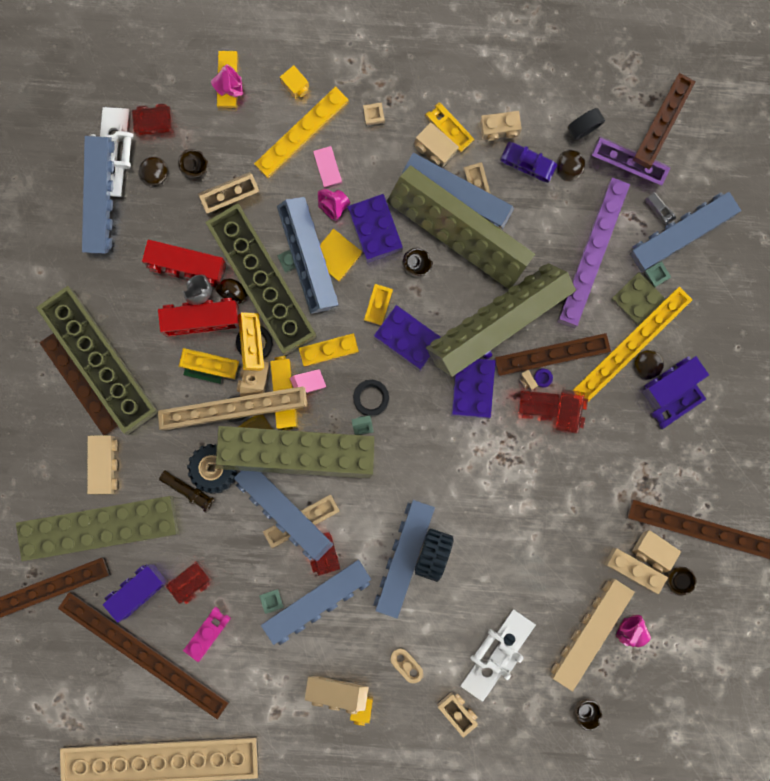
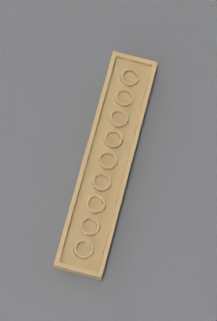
M257 737L61 748V781H218L258 778Z

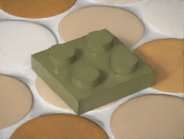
M638 272L611 300L638 326L665 298Z

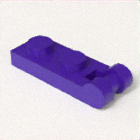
M695 385L664 407L653 411L651 415L660 423L658 424L659 427L664 429L705 401L706 397L699 387ZM665 411L670 415L667 419L662 414Z

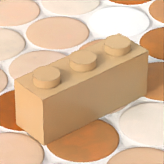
M248 172L198 193V196L207 214L260 191L253 174Z
M88 436L87 494H114V490H117L118 484L117 478H114V471H117L118 464L117 459H114V451H117L118 444L117 440H114V436Z
M617 548L612 549L604 563L605 566L655 594L660 593L668 579L667 576Z
M320 676L308 677L305 700L312 702L311 705L323 707L324 704L328 705V709L339 711L342 708L346 709V713L357 714L358 711H365L369 687Z

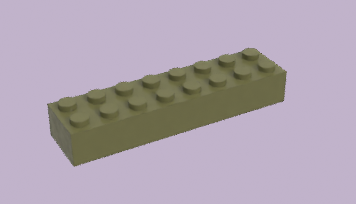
M411 165L399 177L386 201L508 289L516 283L535 256L534 252Z
M239 203L206 221V225L283 355L286 356L317 337L315 331Z
M549 263L545 264L534 274L525 277L524 281L509 288L508 292L496 297L492 303L480 308L476 314L464 319L460 325L448 330L444 336L432 341L431 345L426 347L435 366L453 377L574 293L576 289L567 271Z
M66 286L36 307L124 434L128 435L158 414V410L72 288Z
M228 426L218 427L215 469L368 479L373 475L374 436Z
M173 496L16 523L21 561L179 534Z

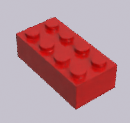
M149 239L147 240L142 259L146 268L152 273L160 274L162 271L167 273L169 277L179 279V276H182L187 281L194 276L205 275L211 287L214 288L223 280L227 266L222 257Z
M232 298L220 299L221 302L213 303V300H207L200 305H193L188 302L182 303L180 307H174L173 304L163 305L162 309H158L160 332L165 337L239 329V305L235 300L232 301Z

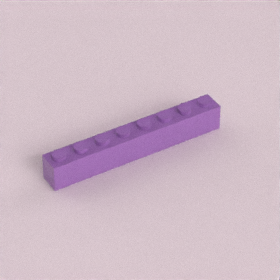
M613 177L610 180L572 280L576 291L565 298L557 320L558 323L574 329L578 326L630 184Z

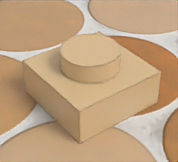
M382 103L363 105L366 126L385 123Z
M529 370L520 375L522 378L520 383L525 390L528 388L529 391H532L538 387Z

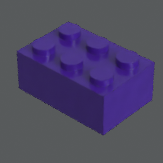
M384 194L348 206V212L366 263L403 251V246Z
M397 305L374 335L376 341L419 372L430 359L426 347L431 345V342L435 339L441 338Z
M688 356L675 364L677 366L676 369L672 367L660 374L661 379L655 378L644 385L646 389L642 393L654 411L664 407L709 376V373L697 356L693 358Z
M477 359L455 375L451 416L479 419L491 418L496 360Z
M154 564L142 565L134 572L136 574L134 578H127L119 585L121 587L119 591H112L104 598L106 600L103 604L104 608L117 623L128 618L168 583V580Z

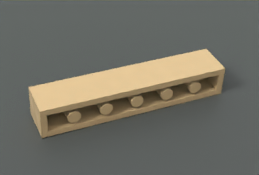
M612 578L611 581L608 580L602 588L604 591L602 596L597 597L593 602L592 607L594 608L590 614L587 613L583 618V626L580 631L577 629L571 638L573 642L570 647L566 646L561 654L563 658L560 663L556 662L551 669V678L572 692L635 593L616 579Z

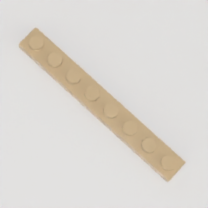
M302 386L159 410V430L163 431L307 407L306 389Z

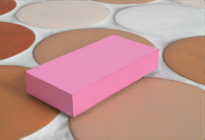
M329 146L313 151L324 188L342 183L332 147Z
M320 369L290 377L293 388L303 386L306 389V393L326 387Z

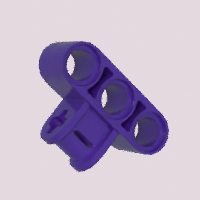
M513 142L507 143L500 158V161L546 183L550 182L557 167L554 161L542 156V153H535L529 150L527 146L524 148Z

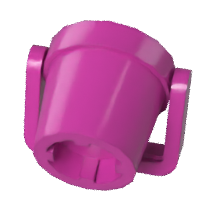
M226 64L211 80L213 88L221 96L225 94L233 97L243 95L241 76L230 65Z
M328 189L319 190L318 207L331 220L337 221L349 206V198L340 190L335 192Z
M641 615L624 618L616 633L619 642L625 646L642 647L651 639V635Z

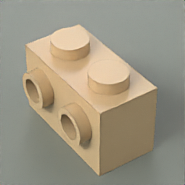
M519 111L481 116L482 140L494 141L502 137L514 138L520 135L522 128Z
M431 122L416 137L413 143L419 153L425 154L430 162L441 168L447 164L459 148Z
M264 361V369L262 371L243 370V366L241 367L240 378L242 380H238L237 392H240V397L265 393L269 377V362Z
M650 530L642 533L632 550L636 554L637 559L642 562H648L652 565V569L660 573L669 572L681 553L680 550Z
M451 692L437 706L464 738L478 726L476 721L478 717L471 708L467 711L463 706L465 701L458 693L454 695Z

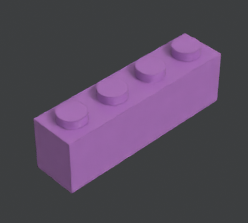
M599 136L592 151V156L661 186L670 170L668 165L657 160L654 161L649 170L632 161L637 153L636 151Z

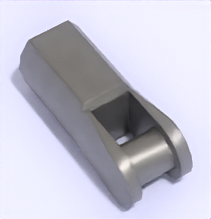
M655 192L645 199V202L665 226L669 224L670 220L676 219L675 214ZM663 209L667 213L665 216L661 214Z

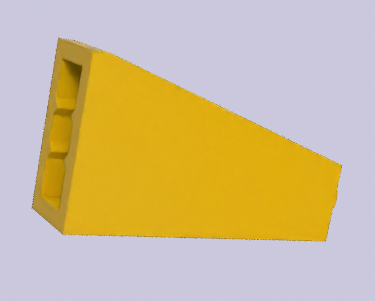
M286 356L275 357L274 361H270L273 391L293 388L290 377H292L290 359H286ZM296 409L275 412L278 430L298 429Z

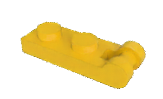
M438 102L434 106L435 109L431 112L428 111L425 117L459 146L458 151L461 153L475 139ZM439 114L444 116L440 120L436 118Z

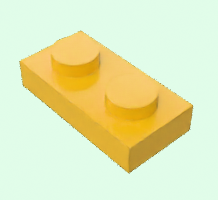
M377 284L374 285L364 321L379 326L383 324L393 289Z

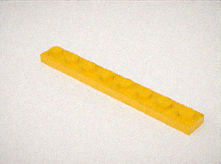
M679 286L570 393L585 406L693 299Z

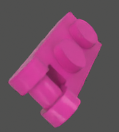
M217 607L212 610L183 650L197 662L202 659L231 619L228 615L225 616L219 612L220 609ZM214 618L220 621L218 626L212 623Z

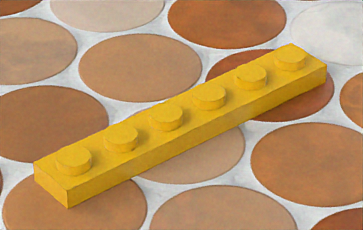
M335 86L262 155L254 165L269 178L349 102V99Z

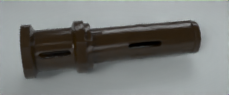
M166 470L159 477V481L188 498L189 503L198 505L205 513L208 512L215 501L214 497L210 498L202 493L200 489L192 488Z

